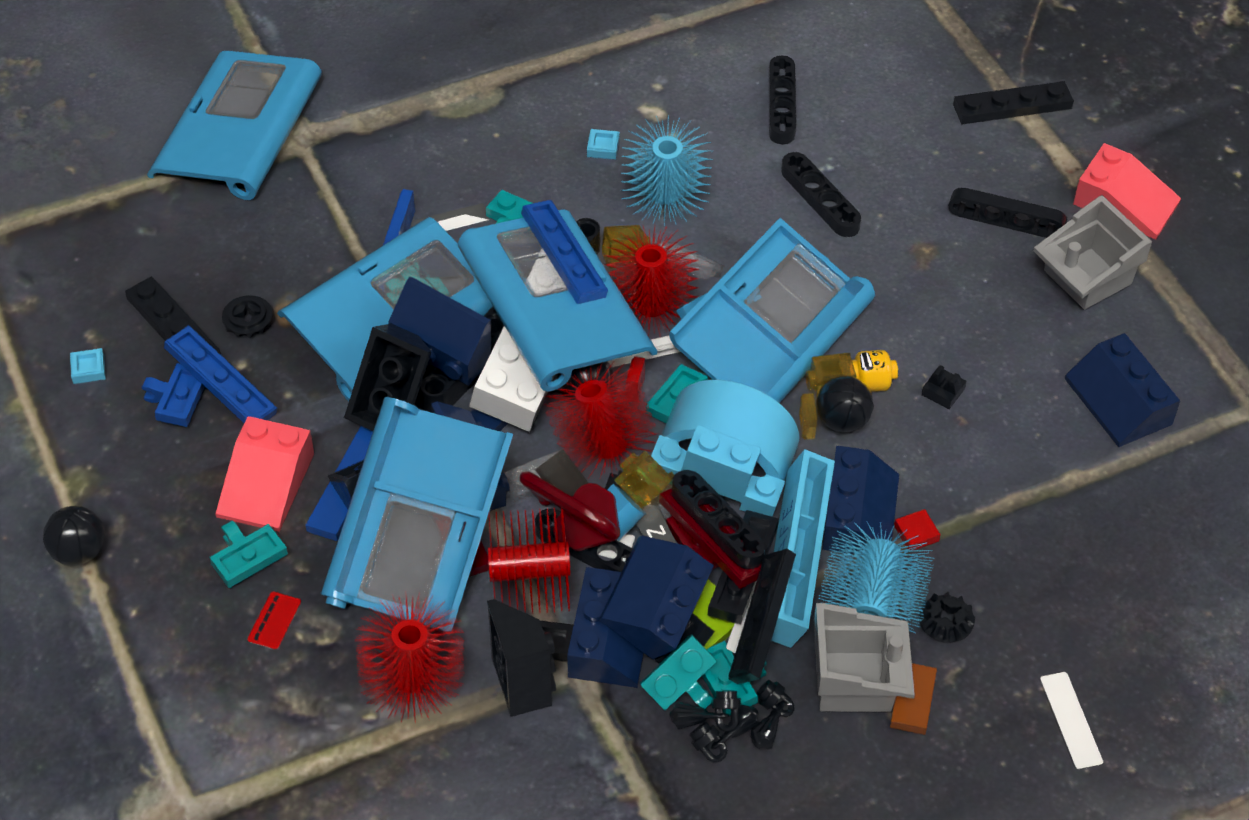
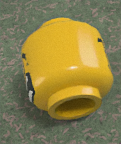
M885 350L861 351L856 354L854 360H850V376L860 379L871 392L888 390L891 387L892 379L898 378L896 360H891Z

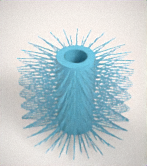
M668 125L667 136H665V133L663 136L664 126L663 131L661 130L662 137H660V134L658 136L656 130L654 133L658 137L657 139L653 138L650 133L648 134L654 142L641 136L639 137L648 144L628 139V141L642 148H625L638 153L622 156L635 160L636 162L626 164L625 166L636 170L621 173L635 177L633 180L621 182L638 185L622 191H642L634 196L622 199L648 195L634 203L636 205L639 202L641 203L652 198L650 202L648 201L645 206L639 209L640 211L644 207L647 208L654 200L656 202L652 206L653 209L659 203V208L662 210V205L664 204V226L666 204H668V210L670 203L671 205L674 204L677 210L675 202L677 201L683 209L685 208L689 212L690 210L678 198L690 205L692 203L684 197L708 202L690 193L707 194V192L700 191L694 187L711 185L696 180L711 176L703 175L697 171L712 168L702 166L698 162L713 160L703 157L697 160H690L699 158V156L695 155L709 151L692 150L693 148L711 142L686 146L691 141L699 138L697 136L694 139L692 138L681 143L684 138L694 131L692 130L689 134L686 133L682 139L678 140L681 133L679 132L675 138L673 137L675 130L674 132L671 130V135L668 136Z
M860 527L859 529L866 537L864 540L867 543H864L858 537H850L859 544L853 541H846L847 543L844 545L847 546L836 544V547L841 546L845 548L841 549L843 550L842 552H839L843 554L833 553L828 557L833 556V561L839 562V564H836L841 566V569L836 571L839 573L832 571L830 573L840 577H836L838 579L834 580L837 582L826 580V582L835 584L830 585L834 588L825 587V589L834 590L827 591L833 594H827L831 597L826 598L835 600H821L831 602L826 604L855 608L859 613L882 617L888 616V618L898 617L906 621L909 619L920 620L912 617H902L901 615L920 617L911 614H921L920 612L910 611L918 609H907L906 607L925 608L913 605V603L920 604L914 601H924L911 597L916 596L913 594H919L914 592H920L921 590H917L918 588L925 589V587L914 586L922 585L916 582L930 583L917 580L919 578L917 576L928 577V575L918 573L927 574L929 572L927 569L916 566L920 563H910L921 559H910L903 556L924 557L925 555L917 556V554L906 553L933 550H914L913 548L900 550L901 548L911 547H900L911 539L895 544L894 542L898 539L897 537L893 542L891 539L889 540V537L887 540L885 536L882 539V529L881 539L879 537L878 539L876 538L874 530L872 533L875 539H871ZM852 544H856L862 548L855 547ZM829 565L828 568H829V567H835V568H837V567H839V566ZM839 597H844V598H846V600H841V599H838V598H839Z

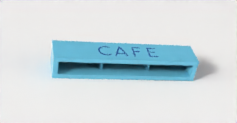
M805 449L787 471L774 552L788 548L796 554L771 639L773 642L790 648L809 629L835 463L834 460Z

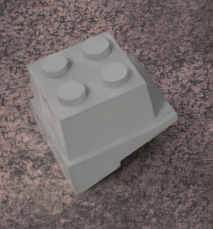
M1101 195L1074 214L1069 222L1036 245L1033 251L1045 262L1044 271L1085 310L1132 284L1138 266L1147 261L1152 241Z
M816 603L814 637L820 711L891 712L896 696L914 699L908 621L859 613L855 608Z

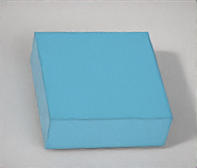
M591 129L587 146V157L616 160L620 132Z
M102 348L70 353L73 384L106 379Z

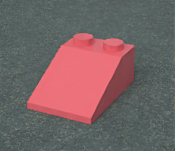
M1104 143L1080 177L1073 205L1084 208L1097 197L1103 195L1141 232L1156 240L1179 205L1181 198L1132 154Z
M248 416L235 442L215 513L216 517L260 528L269 524L274 531L280 532L314 456L311 431Z

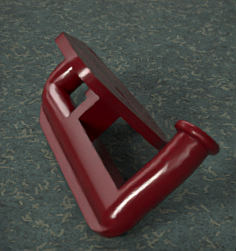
M526 471L520 474L521 484L539 499L541 505L546 506L552 503L560 509L562 507L566 541H568L569 548L575 551H582L614 541L619 537L620 528L616 498L608 490L595 483H587L580 486L574 495L570 496L532 472ZM560 514L557 518L558 540L563 542Z

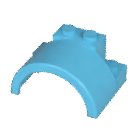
M727 380L695 382L685 387L677 396L662 435H659L649 459L645 475L672 484L676 473L683 470H691L701 475L719 495L741 502L739 510L745 512L749 510L772 517L786 481L787 471L798 448L799 430L793 417L779 402L753 387ZM692 439L687 451L679 446L680 441ZM756 462L764 469L765 476H752Z

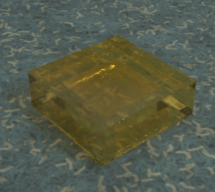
M814 393L802 394L800 399L799 420L803 439H815L817 413Z

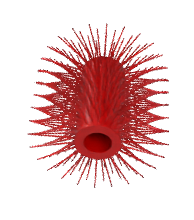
M649 229V244L646 234L645 245L642 240L640 241L642 247H638L636 242L634 243L628 237L627 239L638 250L623 243L622 245L633 253L614 249L625 256L607 257L620 261L616 263L621 264L609 263L604 265L616 268L618 272H624L617 273L614 270L608 273L610 276L617 278L613 281L618 289L625 290L620 292H625L621 294L623 297H626L625 299H628L626 302L633 304L630 308L636 310L634 314L638 315L639 312L641 313L637 319H641L642 315H644L641 325H643L644 321L646 323L647 317H649L651 323V317H653L654 327V317L656 323L658 316L662 322L663 318L661 315L664 314L667 318V311L680 318L670 309L678 310L679 307L676 305L688 304L683 301L684 299L698 297L685 292L698 288L686 283L699 278L686 274L699 269L685 265L699 260L681 259L698 251L687 252V254H675L686 246L668 251L680 240L664 249L663 246L669 241L670 236L660 246L658 240L657 244L655 243L653 234L651 244Z
M590 365L591 380L588 377V381L586 382L585 380L582 384L578 379L579 387L566 383L574 387L576 391L566 390L564 392L568 393L567 395H553H573L575 397L545 396L566 401L565 403H559L564 404L562 406H547L564 410L558 412L559 414L553 415L556 418L562 417L559 418L563 419L558 421L560 422L559 425L551 426L556 427V429H561L560 426L566 427L562 429H566L563 431L564 433L559 434L562 436L554 434L560 437V439H570V441H567V444H564L566 446L560 445L561 447L570 449L574 446L575 448L573 449L575 450L571 451L573 452L571 453L572 455L583 452L576 456L582 455L577 458L579 460L576 465L580 463L579 461L584 456L587 458L592 454L588 458L590 460L586 464L587 466L597 455L592 462L599 457L595 468H597L599 462L601 463V459L604 458L603 469L605 473L604 466L606 467L607 459L609 467V459L611 458L612 470V459L614 460V457L617 458L620 455L622 458L627 459L622 455L624 451L632 454L626 448L651 451L632 445L645 443H627L628 441L656 443L635 437L642 436L637 435L639 433L656 435L650 431L637 429L644 427L642 426L643 424H649L643 421L645 419L640 420V417L643 416L642 414L649 412L637 409L639 405H642L640 403L648 404L639 400L634 401L631 398L633 395H637L638 391H642L635 389L630 392L628 389L633 387L631 385L635 383L621 384L622 381L627 380L625 377L619 382H614L610 385L615 380L614 377L622 366L615 371L613 379L605 383L610 378L608 377L604 381L609 369L601 380H597L599 375L597 370L596 380L595 376L594 380H592Z
M562 507L563 542H558L555 508V542L551 543L548 508V543H543L541 510L539 512L541 543L536 544L533 509L534 544H529L526 510L527 544L521 545L519 512L520 545H514L512 515V546L506 545L503 511L505 546H499L497 525L498 547H492L489 517L490 547H488L490 582H493L494 599V582H500L503 603L502 581H508L509 605L511 606L509 581L515 580L518 610L516 580H522L524 610L526 613L524 580L529 579L533 614L531 579H536L540 612L539 579L544 578L546 610L548 613L546 578H551L553 608L555 612L553 578L558 577L562 611L561 577H565L568 609L570 611L568 576H570L569 545L565 535Z
M406 596L407 620H405L401 605L399 611L400 618L398 616V619L392 615L394 619L391 621L386 614V617L379 615L383 621L389 622L393 629L388 624L386 626L378 621L374 623L375 625L382 626L384 629L386 628L391 633L377 631L373 628L362 630L382 634L385 638L381 637L380 639L379 637L372 638L367 636L362 639H355L367 642L375 640L384 643L383 645L379 643L380 646L367 644L362 647H356L363 649H356L360 651L358 654H361V652L365 653L364 651L368 652L367 650H374V648L384 651L378 654H369L370 652L356 655L364 657H356L360 659L358 662H361L357 664H363L368 668H373L377 665L379 667L376 670L381 666L385 667L379 671L360 668L359 670L361 671L358 672L365 673L368 676L372 674L377 676L379 673H384L379 679L371 678L370 680L365 679L361 681H365L370 684L369 681L372 684L377 681L380 682L375 688H372L374 691H379L384 686L388 688L392 684L389 690L386 691L385 689L379 696L382 697L385 693L389 695V691L393 690L390 698H393L400 691L396 704L398 701L399 704L400 702L402 704L404 695L405 705L406 701L408 704V718L410 693H412L415 718L414 693H416L419 709L421 703L423 705L420 696L421 691L429 705L428 699L431 701L432 698L427 690L434 698L437 694L429 688L428 684L434 691L438 688L445 693L444 691L446 690L445 688L438 687L437 684L434 685L430 680L434 683L436 681L439 685L442 682L453 685L457 682L445 681L441 676L452 677L462 672L445 673L441 668L444 667L450 670L456 665H464L457 663H463L461 659L464 658H455L454 655L450 654L455 651L454 653L463 655L461 651L464 650H455L452 646L445 648L437 647V645L444 644L445 642H448V644L455 643V640L452 638L437 640L439 636L464 632L457 630L453 632L450 630L448 632L442 631L440 634H431L433 631L453 623L446 622L437 628L432 627L429 630L433 623L443 618L440 616L438 619H434V616L427 626L424 625L439 607L435 611L433 609L432 614L428 615L427 613L422 621L423 616L420 610L418 614L417 604L415 612L413 611V596L411 619L408 616ZM447 651L450 655L442 657L437 655V653ZM376 657H380V658H383L384 660L377 663V662L371 661V660H369V659H371V658L374 659V658H376ZM444 659L450 662V664L442 665L437 663V661ZM390 679L387 683L379 686L384 680Z

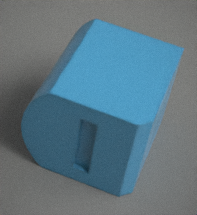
M612 484L608 491L616 498L620 535L616 540L620 541L646 513L631 495L615 484Z

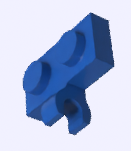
M179 363L176 364L169 382L146 377L142 386V390L146 391L144 395L145 401L151 403L159 402L155 410L156 420L183 427L188 426L205 388L200 381Z

